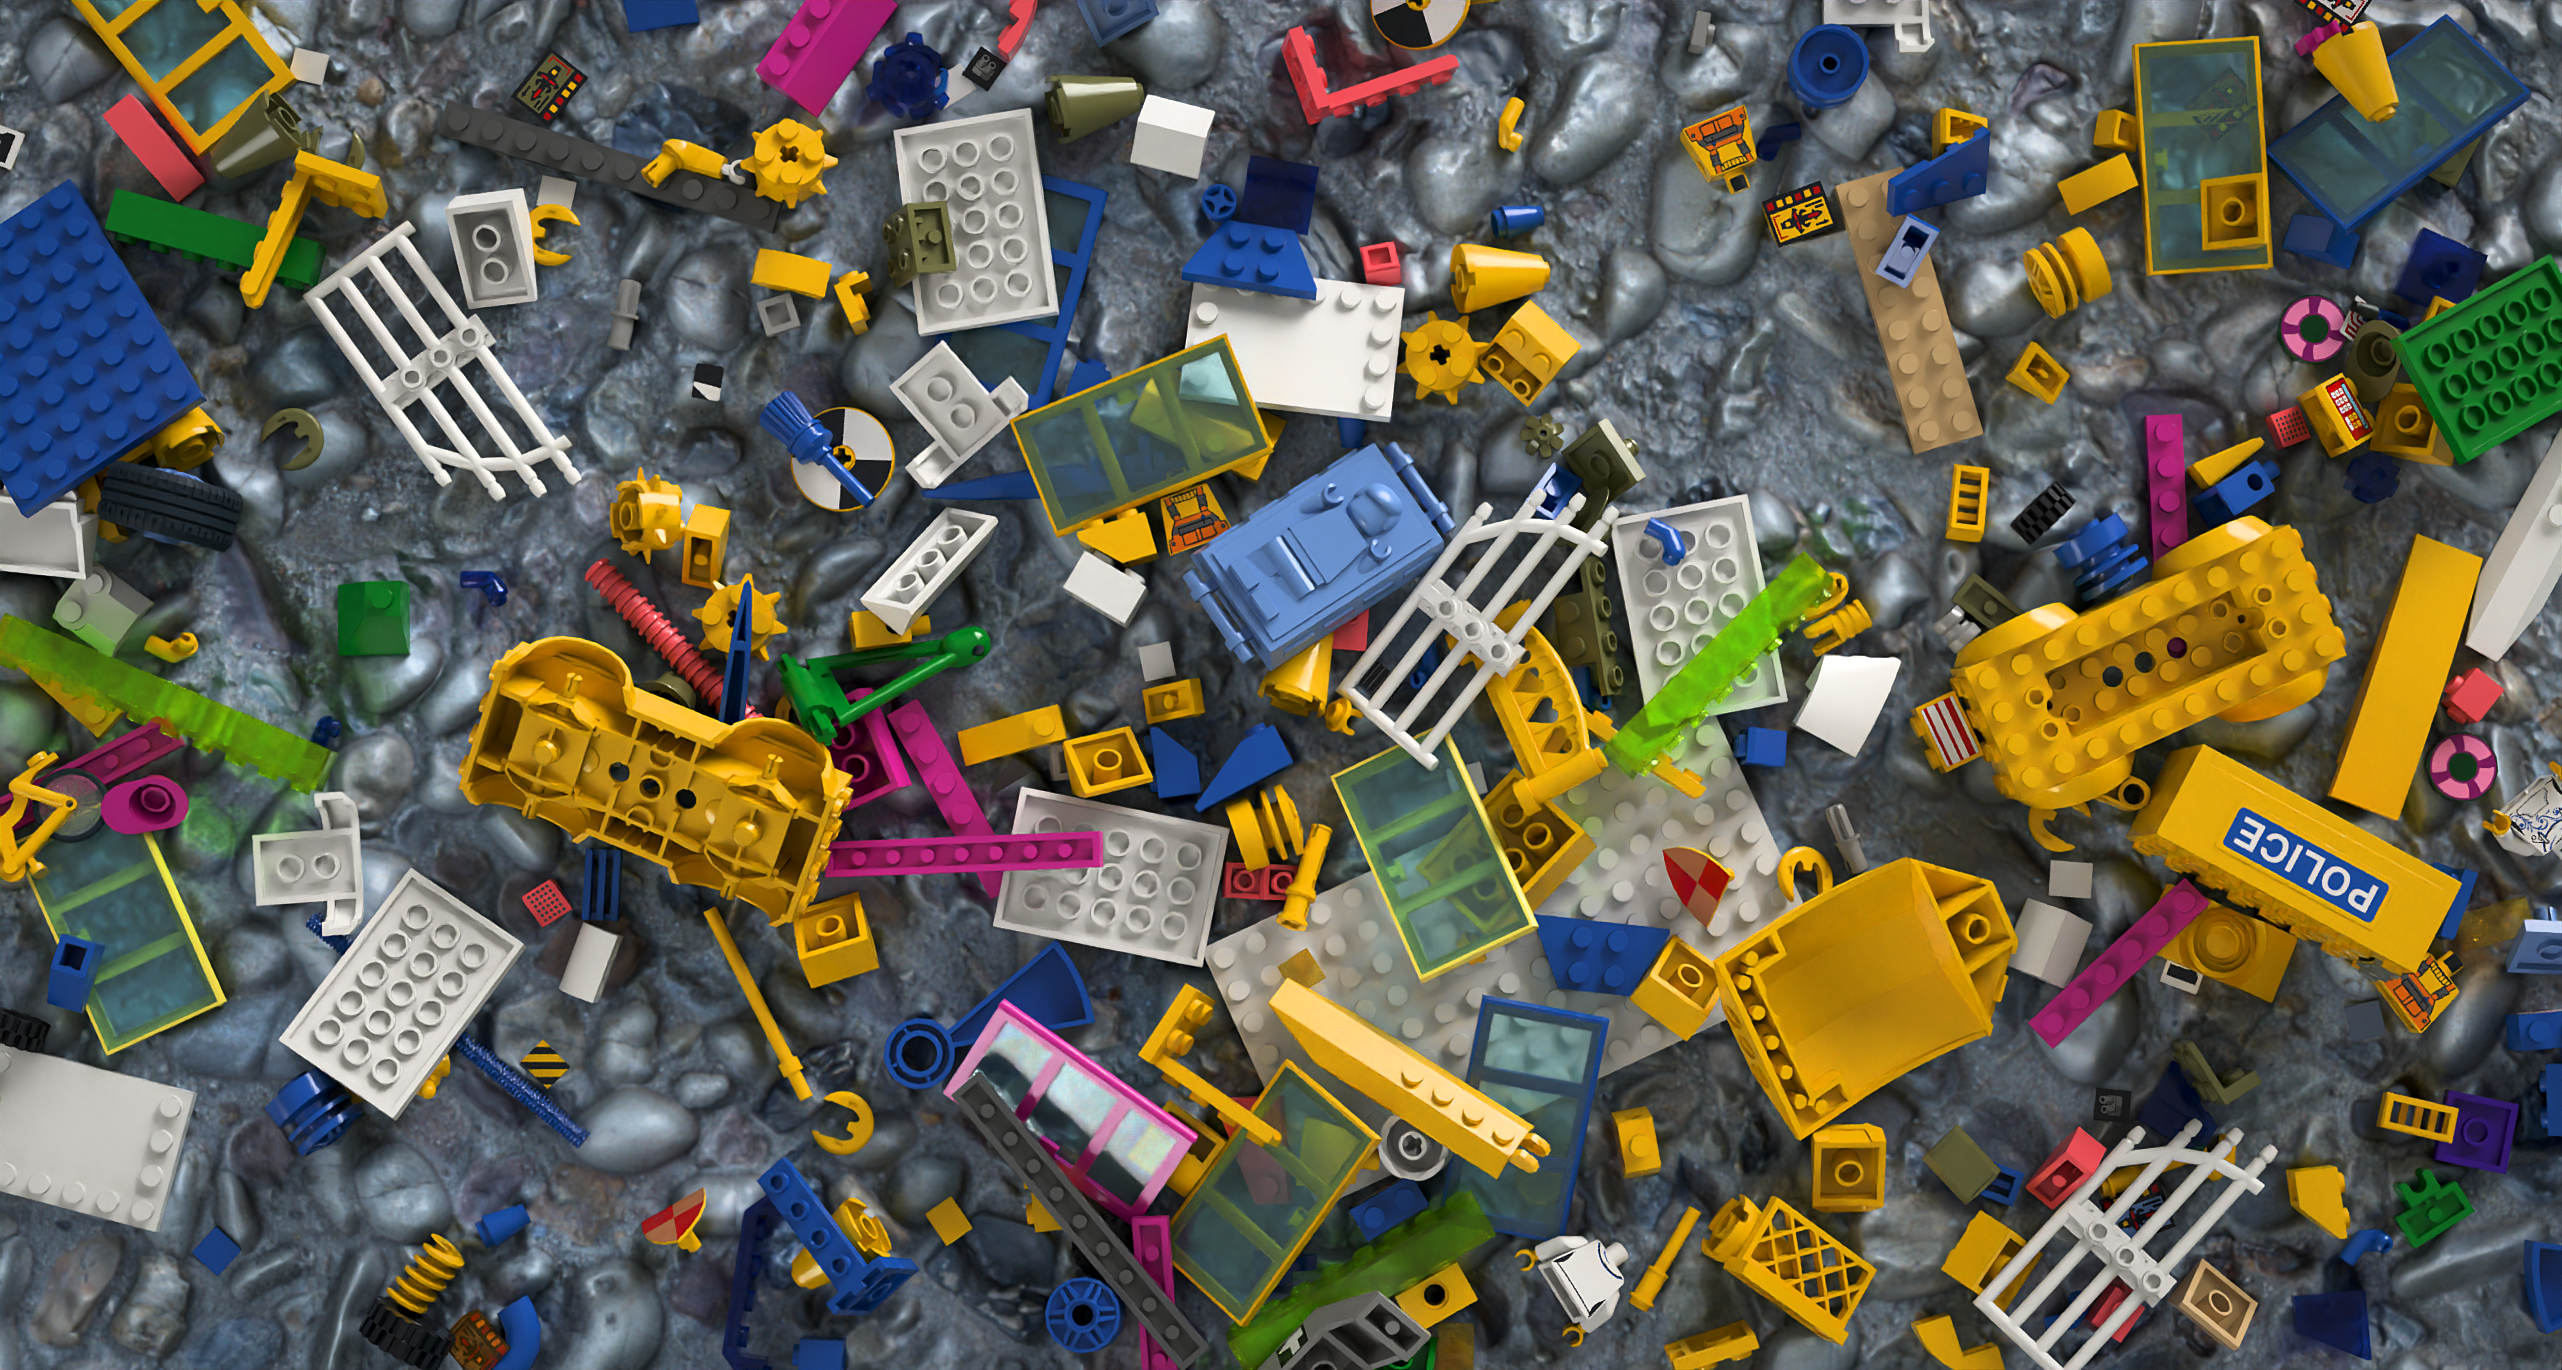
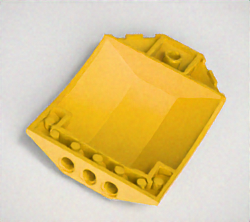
M1904 857L1854 877L1806 901L1713 960L1722 1002V1010L1749 1068L1796 1139L1801 1141L1869 1094L1901 1075L1967 1043L1985 1036L1990 1037L1994 1026L1991 1023L1996 1002H2001L2008 980L2005 972L2011 953H2016L2019 940L1993 881Z

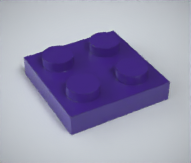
M2445 1089L2442 1105L2459 1108L2452 1143L2435 1140L2432 1159L2506 1174L2519 1104ZM2443 1112L2440 1113L2437 1133H2441L2445 1116Z

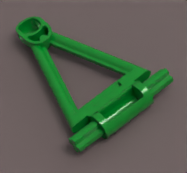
M971 626L951 632L939 640L805 659L807 669L800 667L795 657L789 658L788 654L781 655L782 661L777 662L776 667L782 676L780 686L802 727L812 732L818 743L823 742L825 746H830L832 744L831 739L837 737V732L831 723L832 719L835 718L840 728H843L948 667H963L981 661L991 649V640L984 629ZM982 645L984 647L981 654H972L975 646ZM938 655L851 705L831 672L840 669Z

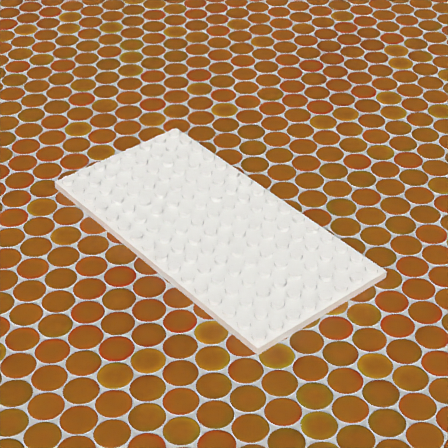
M1716 715L1701 718L1642 745L1651 753L1656 748L1671 757L1673 761L1670 765L1683 772L1687 768L1702 777L1701 785L1706 787V790L1700 798H1689L1631 759L1621 755L1608 761L1609 766L1603 769L1604 772L1551 799L1554 804L1589 835L1597 847L1533 914L1670 929L1669 936L1653 961L1673 934H1675L1713 962V960L1771 922L1803 904L1794 882V901L1792 903L1786 899L1779 887L1777 869L1782 856L1736 758L1733 757L1732 749ZM1447 836L1386 863L1388 865L1400 860L1405 869L1408 881L1395 886L1402 901L1432 887L1415 868ZM1678 846L1694 848L1708 854L1724 868H1731L1734 871L1735 878L1729 882L1709 927L1706 928L1691 914L1674 890L1666 870L1663 849ZM1372 870L1317 895L1315 903L1310 904L1305 920L1308 923L1306 931H1294L1281 926L1276 922L1278 914H1275L1206 946L1204 956L1264 1088L1285 1059H1289L1379 1137L1382 1126L1394 1114L1315 1064L1268 1005V1002L1287 978L1355 1012L1464 1082L1482 994L1608 1018L1610 1021L1598 1079L1684 1040L1629 1000L1630 996L1559 989L1543 950L1537 929L1486 953L1487 960L1483 963L1477 962L1474 965H1470L1467 962L1422 983ZM1446 898L1408 915L1429 963L1457 950L1456 942L1461 939V934L1465 931L1470 932L1472 935L1478 933L1481 938L1485 937ZM1720 997L1708 1018L1694 1034L1727 1020L1722 1010ZM1494 1013L1484 1065L1581 1083L1592 1031ZM1480 1080L1478 1089L1479 1092L1517 1116L1563 1096ZM1290 1081L1281 1095H1285L1289 1143L1294 1154L1300 1159L1306 1115L1337 1124L1340 1123ZM1419 1137L1413 1140L1416 1147L1423 1143ZM1380 1159L1378 1171L1361 1169L1356 1175L1355 1184H1350L1340 1198L1388 1177L1392 1173L1387 1170ZM1312 1192L1316 1202H1318L1320 1198Z

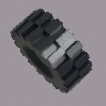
M387 1296L376 1297L358 1329L363 1337L367 1338L371 1344L379 1346V1349L383 1352H388L392 1357L398 1360L401 1359L410 1366L415 1365L421 1370H439L456 1341V1336L450 1333L447 1327L441 1326V1323L437 1320L429 1318L425 1313L410 1311Z

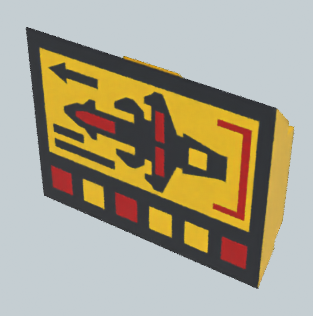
M1821 181L1761 202L1769 229L1779 248L1838 226Z

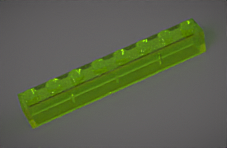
M1803 551L1606 743L1602 751L1632 781L1640 773L1647 777L1659 765L1660 761L1657 757L1665 749L1671 753L1685 739L1681 733L1689 725L1694 729L1697 728L1710 714L1706 709L1714 701L1720 705L1734 691L1730 685L1739 676L1746 680L1759 666L1755 661L1763 653L1769 657L1783 643L1779 637L1787 629L1792 633L1795 632L1807 619L1804 613L1812 605L1818 609L1832 595L1828 589L1834 582V579Z
M1473 1191L1455 1193L1445 1201L1446 1205L1436 1211L1430 1209L1419 1214L1412 1225L1405 1229L1398 1227L1391 1230L1384 1236V1241L1374 1247L1367 1245L1360 1248L1353 1254V1259L1342 1265L1336 1263L1329 1266L1322 1272V1277L1311 1283L1304 1281L1291 1290V1295L1280 1301L1273 1299L1260 1308V1312L1254 1316L1248 1326L1241 1327L1236 1322H1233L1229 1326L1230 1330L1226 1332V1340L1242 1369L1257 1370L1316 1308L1375 1290L1380 1291L1389 1298L1496 1236L1491 1221Z

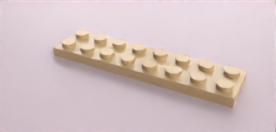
M1902 166L1836 185L1834 191L1913 453L1916 455L1975 438L1984 433L1929 251L1906 289L1875 273L1899 225L1908 215L1892 217L1886 211L1888 180L1904 172ZM1917 212L1910 213L1918 218Z

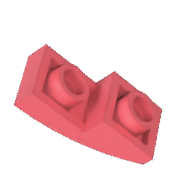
M1010 0L1009 2L1011 6L1009 14L1016 24L1014 26L1008 24L997 39L1000 42L997 45L999 53L1009 62L1018 53L1030 31L1038 0Z
M1223 862L1222 898L1286 901V888L1294 882L1298 866L1270 864L1248 873L1245 863Z

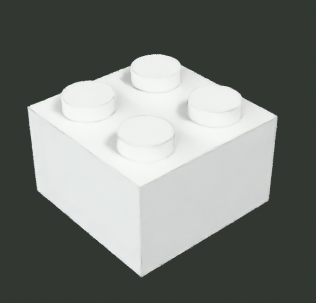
M1095 550L1093 555L1084 551L1063 586L1064 590L1070 596L1128 629L1149 593L1147 587L1144 586V578L1128 568L1123 573L1113 568L1115 565L1114 560Z

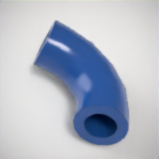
M528 1295L497 1313L506 1332L505 1341L511 1349L492 1370H531L540 1351L541 1325L533 1303ZM493 1358L487 1361V1363L484 1365V1368H486L492 1362Z

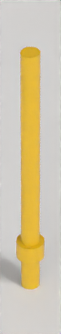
M717 907L705 911L704 915L781 1063L778 1067L783 1077H788L800 1102L813 1096L800 1071L803 1067L798 1057H793Z

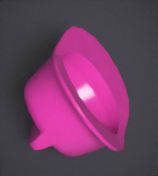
M149 775L141 780L114 786L105 794L101 802V816L105 824L114 831L123 834H139L177 826L185 819L189 810V800L185 791L170 778L163 775Z

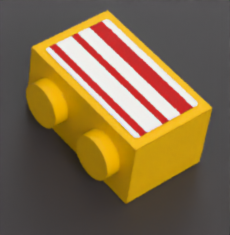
M1954 690L1911 709L1913 717L1909 718L1910 724L1918 738L1923 736L1929 748L1924 752L1933 770L1938 768L1940 774L1946 773L1985 755Z

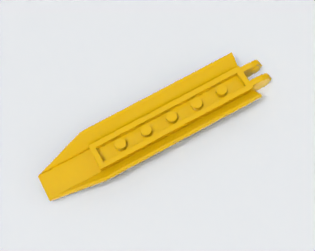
M1289 978L1286 979L1268 1002L1270 1008L1315 1064L1493 1178H1499L1508 1162H1511L1527 1173L1532 1174L1539 1168L1538 1160L1525 1150L1518 1149L1520 1145L1542 1158L1551 1151L1550 1144L1541 1139L1537 1134L1530 1133L1534 1129L1533 1125L1355 1012Z

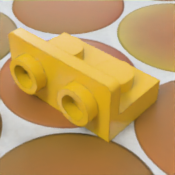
M856 270L841 276L838 279L840 283L834 285L837 297L855 336L868 331L865 321L871 317L861 295L873 290L867 273L859 274Z

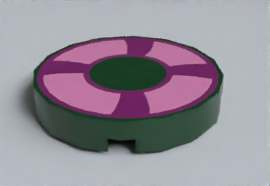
M2319 294L2304 295L2290 302L2280 313L2277 340L2283 352L2292 360L2302 364H2322L2336 357L2345 347L2347 337L2340 333L2346 315L2343 309L2331 298Z
M2468 732L2451 733L2436 740L2428 750L2424 763L2425 773H2427L2432 790L2443 799L2456 803L2475 801L2486 795L2495 784L2498 773L2497 756L2491 745L2480 736Z

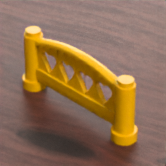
M1521 599L1501 610L1492 622L1508 634L1533 602L1530 599L1525 601ZM1534 625L1522 638L1525 640L1524 649L1531 654L1530 660L1524 664H1517L1505 678L1496 672L1485 685V689L1526 777L1512 784L1520 805L1528 816L1542 810V804L1604 772V768L1609 766L1599 747L1594 750L1590 748L1583 706L1566 666L1555 649ZM1450 633L1445 635L1448 647L1452 651L1459 641ZM1469 651L1459 663L1460 666H1464L1473 661L1477 671L1485 664L1472 651ZM1531 668H1537L1539 671L1538 679L1544 681V689L1540 693L1515 692L1527 671ZM1544 698H1551V708L1558 712L1557 720L1553 723L1528 722L1540 702ZM1558 728H1565V738L1572 742L1571 750L1564 754L1542 752L1554 731Z

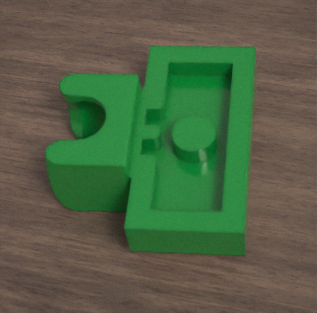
M2419 1167L2415 1170V1175L2419 1180V1186L2415 1191H2412L2406 1183H2393V1189L2407 1208L2392 1218L2410 1247L2414 1249L2475 1212L2456 1181L2451 1180L2440 1187L2432 1172L2426 1167Z

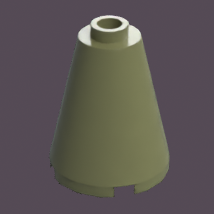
M1053 74L1045 78V84L1051 83V91L1045 92L1047 114L1052 131H1060L1062 138L1056 139L1060 145L1074 142L1139 112L1140 104L1145 102L1141 83L1136 84L1132 77Z
M266 89L253 101L210 151L212 158L210 165L221 178L226 177L233 180L297 155L299 150L306 151L311 146L308 130L301 133L296 124L302 120L298 113L280 94L274 92L269 95V89Z

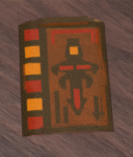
M478 1308L463 1315L450 1329V1333L456 1336V1341L449 1353L463 1370H492L511 1349Z

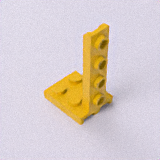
M299 150L294 161L296 172L293 179L285 183L281 194L282 203L278 211L274 210L269 217L267 225L269 231L265 240L259 241L255 248L253 256L255 262L250 272L246 271L240 281L239 289L246 306L257 309L263 305L312 196L318 197L323 203L333 207L342 205L351 208L362 217L371 218L375 216L384 219L389 207L379 176Z
M1583 707L1590 734L1689 798L1698 799L1706 790V787L1701 785L1702 777L1687 768L1683 772L1670 765L1673 761L1671 757L1656 748L1651 753L1641 746L1643 740L1627 729L1620 733L1611 727L1612 719L1598 710L1591 714ZM1556 729L1542 752L1560 753L1562 749L1569 752L1572 742L1565 738L1566 729Z
M1185 983L1138 1055L1163 1071L1161 1078L1173 1087L1179 1089L1182 1084L1192 1092L1188 1097L1204 1108L1211 1104L1220 1110L1217 1115L1219 1119L1233 1128L1239 1123L1249 1130L1245 1136L1262 1148L1266 1143L1277 1148L1282 1141V1135L1279 1131L1177 1062L1180 1056L1186 1055L1194 1043L1193 1036L1199 1027L1206 1025L1214 1013L1213 1006L1216 1003L1214 999Z
M1745 1319L1663 1345L1672 1370H1711L1718 1366V1361L1728 1358L1741 1360L1751 1356L1752 1350L1759 1348L1756 1335Z

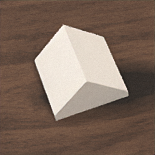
M1147 95L1137 121L1130 163L1198 180L1215 111Z
M2026 898L2014 927L2019 943L2016 953H2011L2007 966L2065 989L2071 982L2093 924L2068 911Z

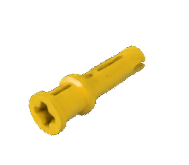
M1316 823L1311 825L1309 837L1304 848L1305 853L1302 854L1294 882L1286 888L1285 894L1287 899L1283 912L1278 914L1276 922L1287 929L1306 931L1308 923L1305 920L1310 904L1315 903L1317 897L1314 890L1315 883L1333 830L1325 825H1317Z

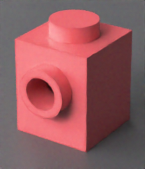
M2476 667L2467 669L2461 677L2456 675L2444 688V692L2447 694L2441 700V703L2448 708L2446 713L2454 721L2462 725L2464 723L2474 724L2482 719L2504 692V689Z
M2109 1284L2090 1309L2085 1319L2099 1328L2133 1290L2125 1284H2122L2120 1288ZM2140 1305L2111 1338L2121 1343L2143 1313L2145 1307Z

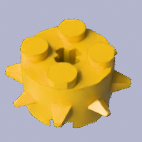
M784 118L779 124L771 126L762 134L756 131L751 134L756 142L754 155L740 161L742 169L755 173L758 185L755 192L757 197L766 195L777 202L785 200L789 209H793L798 199L799 202H802L815 193L821 195L827 193L822 184L823 172L837 166L838 159L825 154L824 145L820 140L823 135L822 130L819 129L814 132L794 120Z
M1430 311L1428 312L1427 323L1420 326L1415 332L1402 331L1400 337L1407 344L1405 350L1406 361L1396 367V373L1411 374L1418 382L1415 398L1419 401L1431 392H1434L1438 395H1445L1451 405L1457 404L1458 392L1465 389L1469 382L1484 383L1485 379L1478 371L1479 355L1489 349L1490 345L1486 342H1474L1467 333L1470 319L1467 315L1462 316L1454 323L1447 320H1439L1435 312ZM1442 350L1450 354V357L1446 358L1447 363L1444 365L1435 360V356H1438L1437 353Z
M639 467L637 481H622L616 486L615 489L620 493L617 503H610V526L613 538L621 539L623 543L621 546L622 550L628 551L630 556H635L639 551H643L646 563L650 564L652 551L668 550L674 545L675 541L683 540L685 524L681 520L680 508L682 490L678 485H671L668 481H660L658 474H655L649 481H646L642 467Z
M746 573L737 585L724 587L716 580L712 581L713 595L707 600L703 608L692 610V616L702 621V628L706 635L698 646L699 649L703 651L716 647L725 653L727 661L734 628L732 622L735 621L733 618L737 614L743 585L749 580L752 586L750 657L755 655L763 662H767L769 656L766 647L773 641V635L788 632L787 626L776 621L777 614L774 606L780 599L781 594L775 592L763 595L754 589L752 574Z

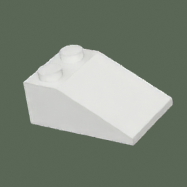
M523 188L456 196L444 210L468 309L536 301L538 298L531 221Z

